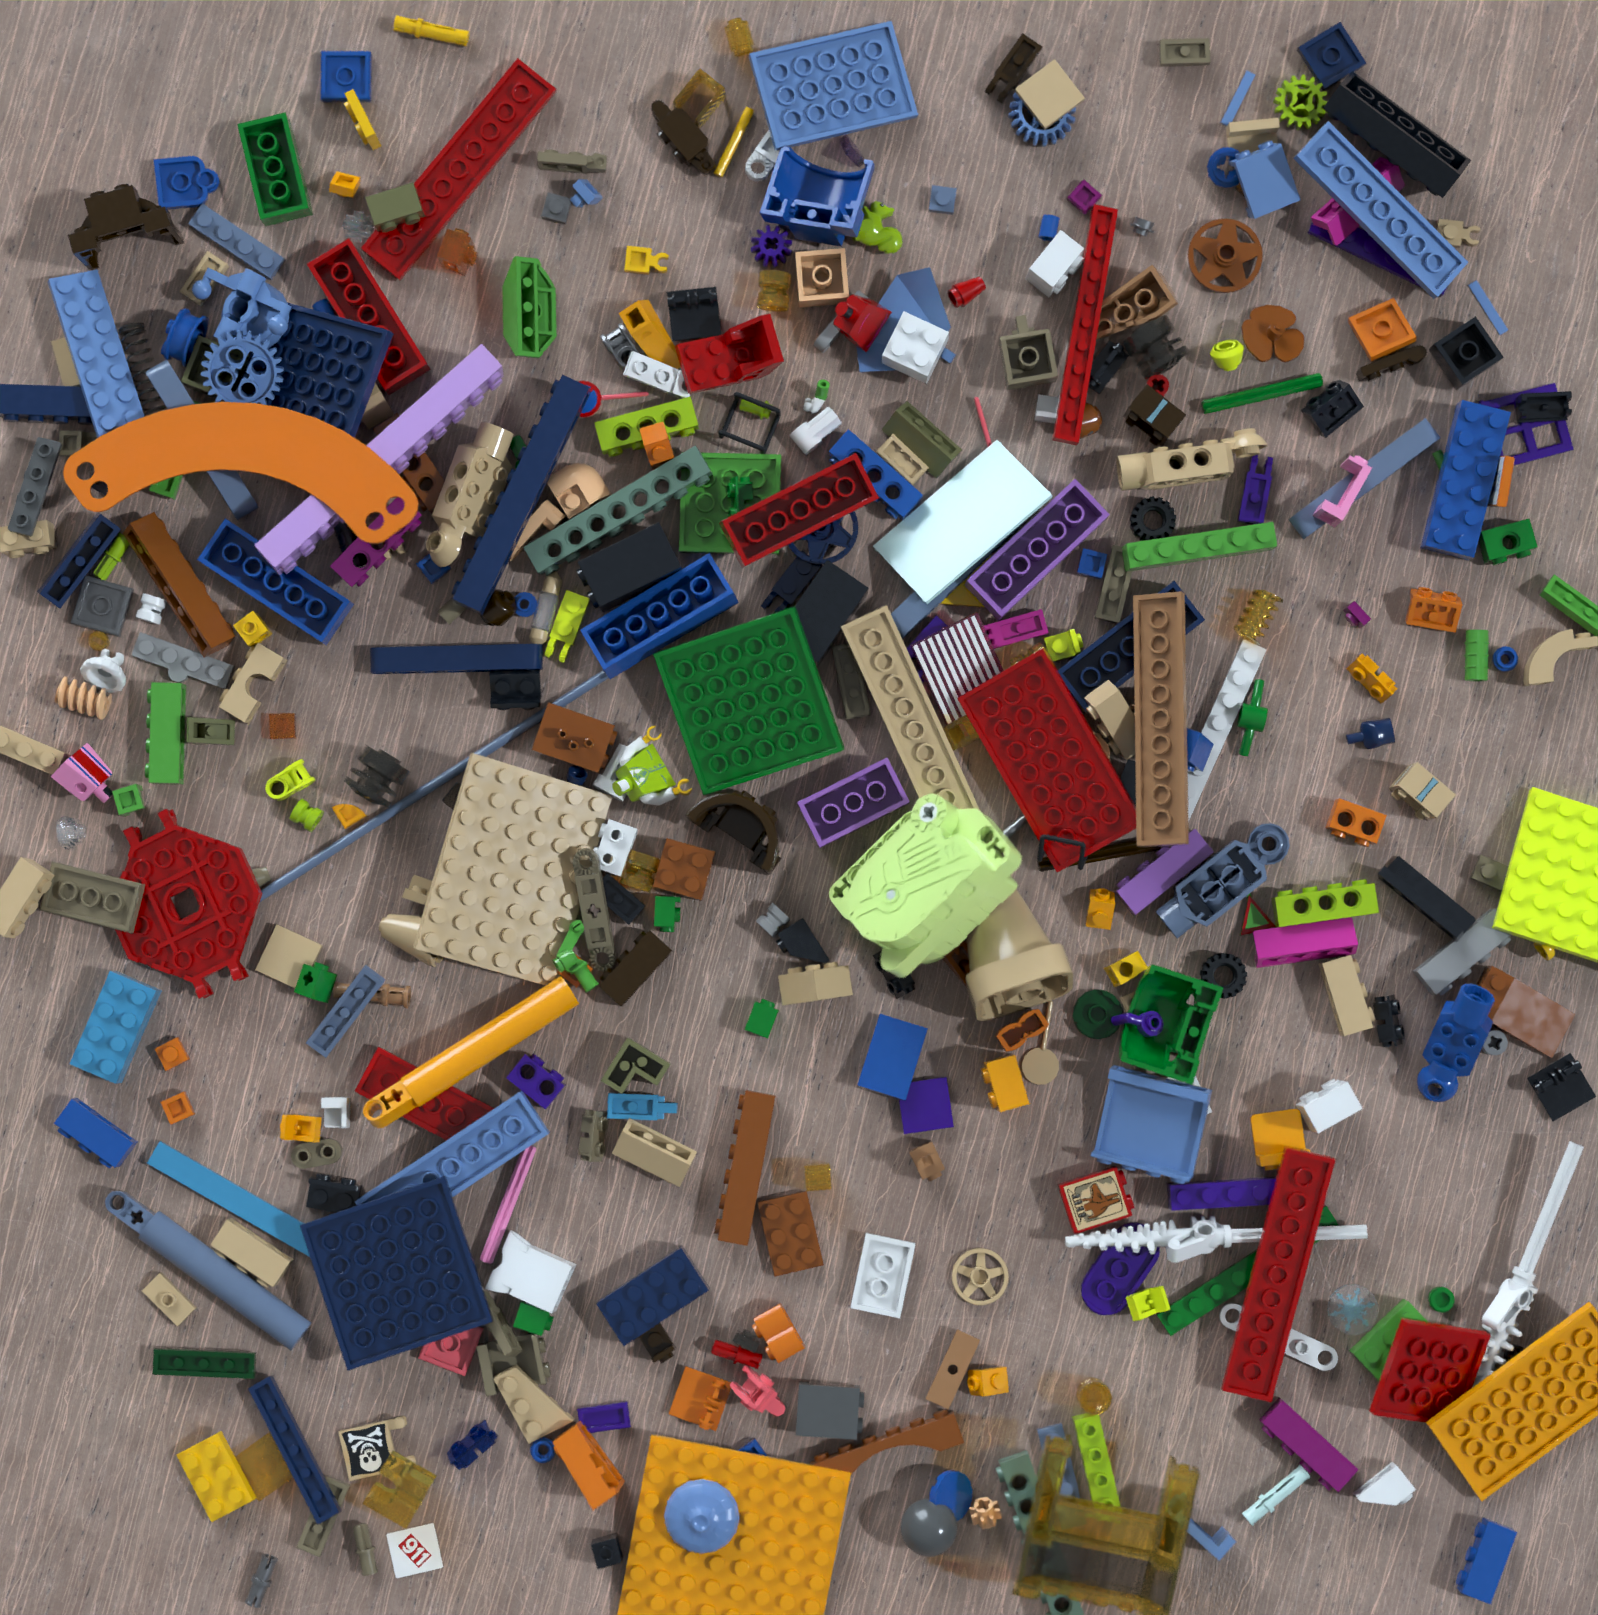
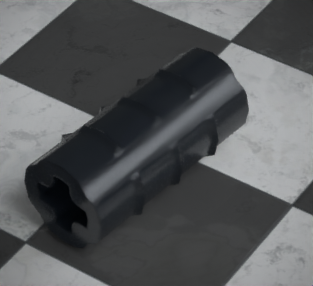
M339 522L334 527L339 548L343 553L358 536L346 522L343 524ZM358 553L353 557V564L357 568H363L368 563L366 555Z

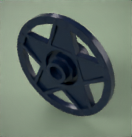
M855 511L850 513L853 523L852 535L840 525L844 518L842 517L799 539L808 541L809 557L799 551L794 543L789 544V548L798 558L811 564L824 565L826 560H829L831 563L839 561L851 551L857 539L858 519ZM829 544L845 548L836 556L823 559Z

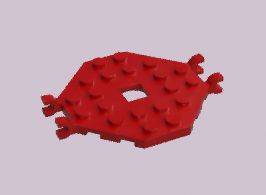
M165 809L158 813L165 830L143 841L139 827L134 828L131 826L123 830L131 847L128 853L129 859L126 868L122 871L120 878L146 885L134 932L128 933L116 929L115 931L128 959L192 982L198 998H207L213 995L214 992L205 980L206 977L226 967L229 968L233 981H241L249 977L246 969L240 963V958L263 893L242 848L179 826L174 810ZM191 888L200 906L199 911L180 919L171 897Z

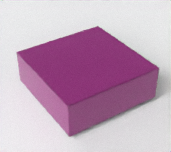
M1083 179L1067 197V200L1086 215L1093 205L1100 200L1102 195Z

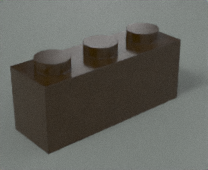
M642 931L633 941L636 946L630 952L625 950L616 960L619 963L613 971L609 968L599 978L602 981L599 987L621 1007L673 952L652 931H649L647 934Z

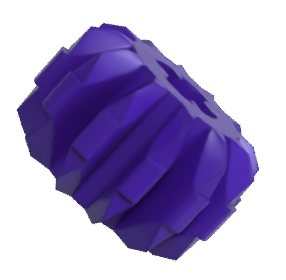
M766 225V233L758 229L756 231L758 237H752L751 242L755 245L751 247V253H758L755 256V261L759 262L764 258V267L768 266L769 261H772L774 268L777 267V260L785 264L786 258L784 255L791 256L792 250L787 248L792 245V240L786 239L788 232L783 231L779 234L780 226H776L774 231H771L770 225ZM767 243L771 245L776 243V249L769 248L767 250Z

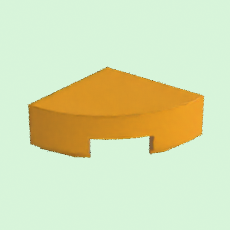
M339 804L332 807L344 829L349 828L367 816L364 811L354 805Z

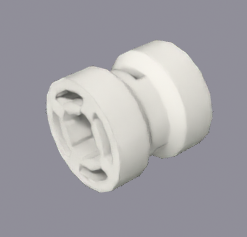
M143 593L141 598L142 606L137 611L136 618L160 625L162 619L160 614L165 609L167 601Z

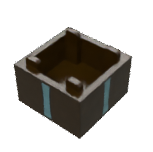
M1146 384L1127 408L1123 417L1127 419L1125 421L1130 427L1135 425L1151 437L1149 441L1154 446L1158 444L1163 446L1181 424L1186 414Z

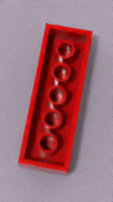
M349 238L307 263V266L339 317L386 329L394 333L377 377L388 395H391L431 370Z
M857 453L722 520L719 524L743 568L874 502L879 497Z

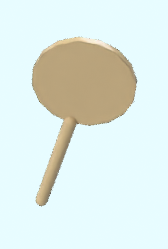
M1052 1001L1048 1002L1045 1018L1049 1025L1053 1006ZM1049 1025L1043 1031L1041 1048L1030 1050L1022 1061V1072L1025 1078L1037 1085H1045L1051 1082L1059 1071V1061L1056 1055L1051 1050L1046 1049Z

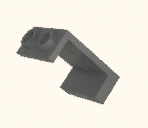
M799 1381L796 1436L857 1440V1433H862L863 1418H858L859 1407L864 1408V1392H860V1385H854L853 1388L809 1385V1382Z

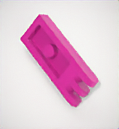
M1042 609L980 627L982 633L985 631L989 633L984 638L986 641L991 640L992 644H988L990 650L1049 633Z

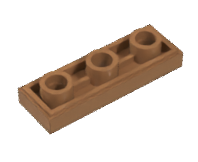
M959 1329L956 1330L925 1399L949 1410L980 1339ZM956 1365L957 1371L950 1373L948 1367Z

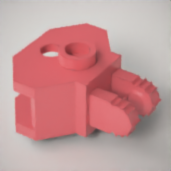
M744 1366L742 1370L748 1374L746 1382L741 1386L737 1382L732 1381L729 1385L735 1394L742 1399L740 1402L750 1411L754 1409L763 1413L767 1410L776 1417L784 1414L786 1408L778 1398V1393L772 1387L774 1382L765 1374L760 1376L749 1366Z

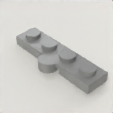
M142 632L139 633L132 652L134 657L169 669V677L177 683L185 682L190 676L227 689L235 669L234 665L209 656L204 658L200 653Z

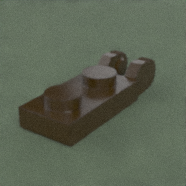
M1022 33L995 71L993 79L984 92L990 95L995 90L999 80L1003 81L1007 86L1001 91L997 100L1002 104L1011 90L1015 89L1043 47Z
M1417 345L1416 347L1403 350L1361 367L1357 371L1356 376L1359 381L1367 379V382H1371L1382 377L1381 373L1390 370V373H1394L1403 369L1404 363L1412 366L1421 362L1426 356L1427 349L1423 345Z

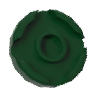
M1094 989L1085 992L1077 999L1073 1007L1072 1017L1075 1027L1081 1034L1091 1039H1103L1110 1037L1119 1029L1120 1025H1113L1111 1019L1113 1016L1122 1014L1123 1011L1119 1000L1113 994L1106 990Z

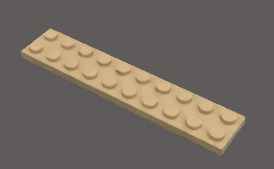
M887 605L841 626L918 797L921 798L924 795L934 793L940 795L958 809L974 808L980 811Z

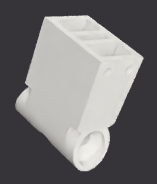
M510 1230L502 1248V1263L492 1271L485 1289L509 1293L540 1309L554 1313L557 1311L576 1264L531 1245L522 1236Z

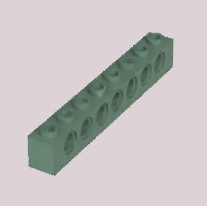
M695 445L523 548L537 572L548 576L554 571H558L560 569L558 565L563 562L571 563L580 558V552L588 548L591 551L602 544L601 540L610 535L613 538L624 531V526L630 523L636 525L643 521L646 513L652 510L655 513L665 508L668 500L672 498L678 500L689 493L687 489L694 485L700 487L710 481L709 476L713 475L700 450ZM683 468L690 470V477L686 481L678 479V473ZM667 481L669 484L667 492L659 494L656 490L658 483ZM639 494H646V504L640 507L636 506L635 498ZM619 506H623L626 510L625 516L621 519H615L614 510ZM597 519H602L604 521L603 529L599 532H594L592 529L593 522ZM581 532L583 536L582 541L577 545L572 544V534ZM555 544H559L561 553L557 557H551L550 548Z
M1027 1450L999 1459L1000 1467H997L996 1471L1000 1482L1005 1481L1009 1490L1004 1492L1008 1506L1014 1505L1017 1515L1012 1517L1017 1531H1023L1025 1539L1021 1540L1025 1555L1031 1554L1033 1564L1029 1566L1034 1580L1039 1578L1042 1588L1038 1589L1042 1604L1048 1603L1050 1612L1046 1613V1615H1084L1049 1512L1046 1523L1039 1524L1043 1527L1041 1534L1032 1536L1029 1534V1529L1034 1525L1031 1524L1034 1508L1029 1512H1024L1020 1508L1025 1500L1033 1501L1035 1507L1037 1494L1041 1492ZM1016 1476L1026 1478V1483L1023 1487L1016 1488L1012 1485V1481ZM1041 1549H1049L1051 1555L1047 1560H1040L1037 1557ZM1050 1573H1056L1059 1575V1580L1055 1584H1048L1046 1577ZM1060 1597L1068 1600L1067 1605L1062 1609L1054 1606L1056 1599Z

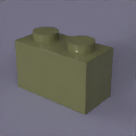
M413 182L366 197L377 231L389 232L396 229V225L403 223L407 225L419 222L420 218L425 217L417 189Z

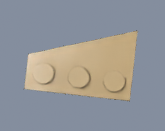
M517 1364L494 1375L493 1379L528 1444L574 1421V1418L568 1412L566 1413L552 1397H549L541 1390L538 1384Z

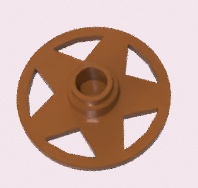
M1216 219L1206 223L1195 233L1188 248V264L1193 276L1201 285L1214 292L1231 293L1245 288L1257 276L1262 264V247L1257 235L1246 224L1234 219ZM1222 225L1217 239L1201 236L1209 228ZM1236 227L1247 233L1253 243L1238 242ZM1194 249L1207 259L1200 273L1197 271L1194 263ZM1257 257L1254 270L1246 279L1242 264ZM1223 274L1233 286L1221 287L1209 282Z

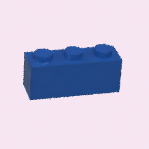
M78 1098L71 1099L54 1122L59 1127V1133L70 1139L73 1137L79 1141L78 1146L87 1153L94 1152L100 1157L98 1161L108 1168L112 1166L114 1168L120 1167L138 1143V1141Z
M1483 1517L1482 1522L1477 1523L1474 1530V1536L1476 1537L1474 1544L1468 1547L1465 1555V1560L1467 1561L1465 1568L1460 1570L1456 1579L1457 1589L1462 1594L1491 1604L1517 1532L1508 1526Z

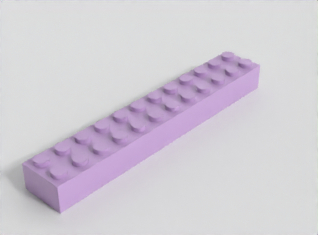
M480 344L367 446L400 474L409 466L410 463L408 461L413 456H421L428 449L427 444L431 440L440 439L447 432L445 428L452 422L454 424L458 423L466 415L464 411L471 405L473 407L477 406L484 399L483 394L489 389L495 390L503 382L501 379L503 377L502 365L483 344ZM311 494L254 546L279 575L283 572L287 574L296 567L297 563L295 561L302 555L307 557L316 548L315 544L321 538L323 540L329 538L335 531L333 528L339 522L343 524L345 521L328 505Z

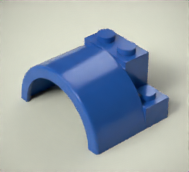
M781 147L760 215L765 222L788 226L796 239L842 247L845 236L858 237L864 218L862 208L875 170L874 162L864 159L865 167L857 172H839L822 168L806 161L797 155L791 147Z

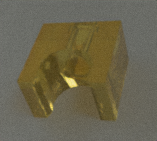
M392 1451L382 1466L380 1474L393 1481L397 1489H390L382 1483L375 1482L362 1504L407 1529L437 1475Z

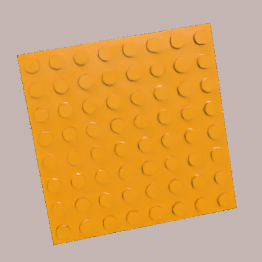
M651 1434L617 1615H824L851 1472ZM700 1479L717 1482L729 1490L737 1502L740 1516L737 1531L729 1543L715 1552L703 1554L687 1551L676 1544L666 1529L664 1518L667 1501L675 1489L688 1481Z

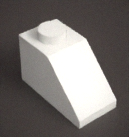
M1391 1462L1353 1494L1362 1502L1397 1505L1409 1501L1413 1496L1412 1492L1416 1489L1398 1466Z

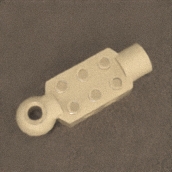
M1249 428L1233 432L1234 437L1220 439V443H1218V440L1204 441L1201 446L1193 447V443L1178 445V449L1168 450V447L1154 448L1152 453L1141 452L1120 455L1116 458L1119 486L1121 491L1138 488L1154 490L1224 480L1234 473L1232 454H1236L1237 458L1255 456L1260 454V449L1267 447V443L1260 435L1256 434L1255 428ZM1194 459L1201 460L1203 466L1197 465ZM1169 462L1176 463L1179 469H1173Z

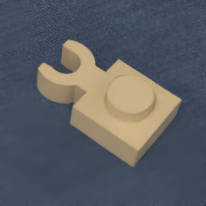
M1437 220L1436 230L1454 248H1459L1461 241H1464L1466 245L1471 247L1479 244V240L1470 238V233H1478L1480 227L1470 226L1467 229H1463L1464 221Z

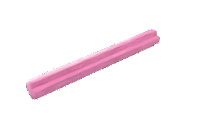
M532 1145L519 1155L483 1248L480 1260L487 1264H492L532 1163L536 1148Z

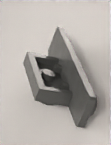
M41 437L37 438L8 525L10 532L29 537L33 535L62 447L60 442Z

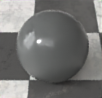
M926 1498L912 1503L906 1509L901 1519L900 1530L903 1541L911 1551L921 1556L934 1557L943 1554L953 1545L957 1536L958 1526L956 1517L948 1506L935 1505L929 1501L930 1498Z

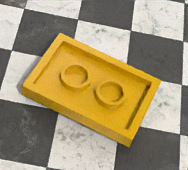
M222 1431L176 1455L211 1522L256 1499Z

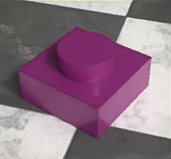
M1355 601L1343 610L1346 613V620L1354 627L1357 625L1359 628H1362L1371 620Z

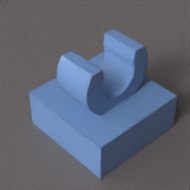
M578 179L573 185V188L578 193L570 201L576 208L579 206L582 208L586 203L596 205L603 197L587 179Z

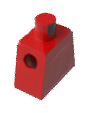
M851 294L846 302L842 301L837 304L835 308L837 317L833 325L848 341L867 352L892 312L874 300Z

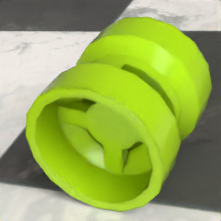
M300 799L294 807L289 820L294 823L301 822L304 829L312 832L320 822L324 811L317 807H310L308 801Z

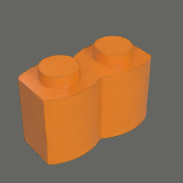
M1031 1009L1023 1013L1016 1022L1001 1027L995 1037L1004 1051H1013L1021 1047L1027 1038L1041 1034L1049 1024L1039 1009Z
M781 1302L754 1317L755 1324L752 1327L758 1338L763 1337L768 1346L764 1348L771 1361L776 1359L780 1363L805 1349L801 1337Z

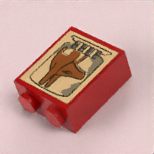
M1112 1166L1057 1184L1074 1234L1133 1216L1131 1209L1135 1207L1131 1195H1126L1123 1185L1127 1184L1123 1170L1118 1171L1116 1166Z

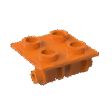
M685 1366L669 1415L697 1424L702 1429L716 1431L731 1390L729 1386L731 1382Z

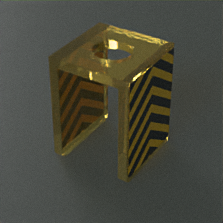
M700 68L673 101L674 109L681 108L701 82L716 93L695 119V123L699 128L705 124L726 97L725 87Z

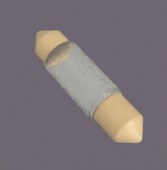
M556 571L545 577L542 591L539 594L529 636L532 644H544L551 630L562 585V580Z

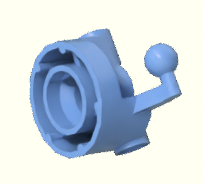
M207 268L202 280H198L193 284V295L197 299L203 300L211 295V280L233 290L225 300L221 321L213 337L218 339L221 336L226 341L229 331L233 337H237L238 330H241L243 337H246L248 331H251L253 339L261 334V343L270 340L268 346L270 348L287 331L289 312L292 307L288 305L284 295L279 290L266 283V278L246 268L243 273L227 277Z

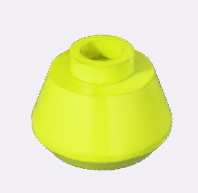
M1224 340L1213 346L1210 356L1219 368L1224 371H1232L1242 362L1244 346L1237 340Z

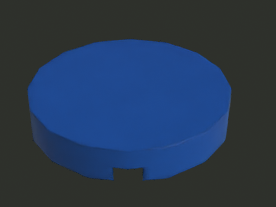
M944 1471L935 1479L938 1481L935 1486L931 1487L929 1501L935 1505L948 1506L958 1521L965 1516L971 1505L973 1494L971 1482L965 1474L959 1471Z

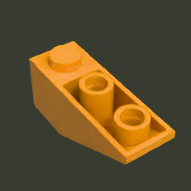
M638 300L619 313L629 333L649 358L676 369L681 368L675 345L649 300Z

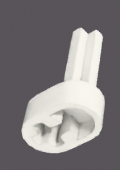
M619 743L602 775L598 774L592 786L623 802L627 793L618 796L612 788V784L617 780L616 771L621 767L619 760L627 747Z

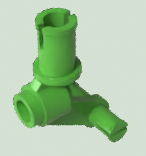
M575 920L570 924L569 931L553 963L560 973L566 971L571 973V975L574 974L587 993L599 985V983L588 969V963L578 959L572 951L584 931L582 921Z

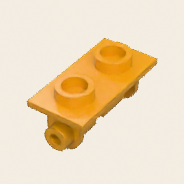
M1361 653L1346 669L1356 681L1360 682L1369 691L1373 698L1382 704L1398 689L1395 686L1396 683L1384 671L1377 676L1375 672L1379 666L1368 655L1365 656Z

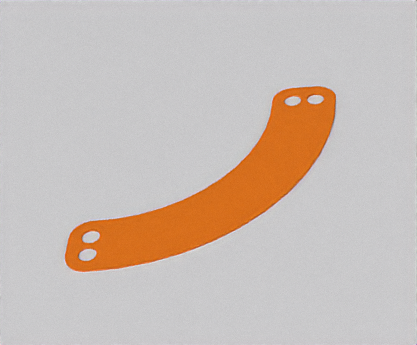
M215 402L192 404L160 411L136 419L98 437L68 458L63 470L64 480L82 506L92 512L106 511L130 495L152 484L175 476L213 470L246 471L263 474L286 481L309 492L336 512L361 540L373 544L387 540L410 523L418 510V500L413 490L387 462L365 444L345 431L315 417L286 408L257 403ZM82 463H91L94 466L93 476L87 480L80 479L77 476L78 467ZM99 481L105 482L108 486L106 496L101 499L93 498L90 493L92 485ZM393 497L403 499L405 504L403 511L397 515L390 514L386 509L387 502ZM373 512H378L384 517L382 527L377 530H371L366 526V518Z

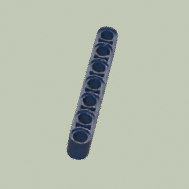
M542 644L370 648L371 674L543 670Z

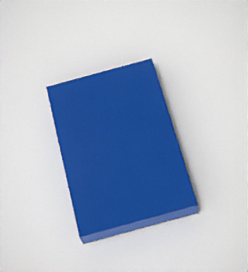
M880 1014L857 1086L906 1101L928 1028Z

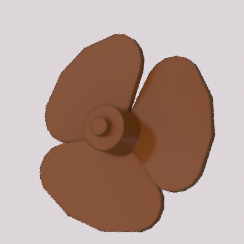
M1264 305L1254 308L1250 313V319L1245 320L1241 327L1243 341L1248 351L1258 361L1267 362L1272 357L1274 345L1275 356L1280 361L1289 362L1297 358L1304 348V335L1298 329L1285 330L1294 325L1296 321L1295 314L1286 308L1275 305Z

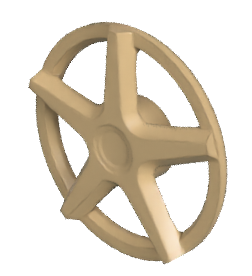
M976 1248L962 1254L954 1264L952 1271L953 1286L957 1294L968 1303L974 1305L993 1303L1003 1295L1008 1285L1009 1274L1005 1262L997 1253L989 1249ZM977 1253L975 1268L960 1265L966 1257ZM985 1253L996 1258L1002 1267L987 1269ZM957 1272L970 1278V1282L963 1293L957 1284ZM1004 1274L1003 1286L998 1294H996L990 1280ZM981 1287L990 1299L976 1301L969 1297L977 1288Z

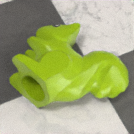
M877 201L871 203L870 210L867 206H863L864 218L857 238L852 237V239L868 246L877 245L878 250L883 251L885 254L896 253L902 247V235L896 228L883 227L882 225L883 219L893 215L894 208H888Z

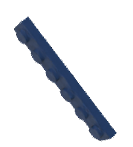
M269 1376L248 1388L317 1525L342 1512L274 1377Z

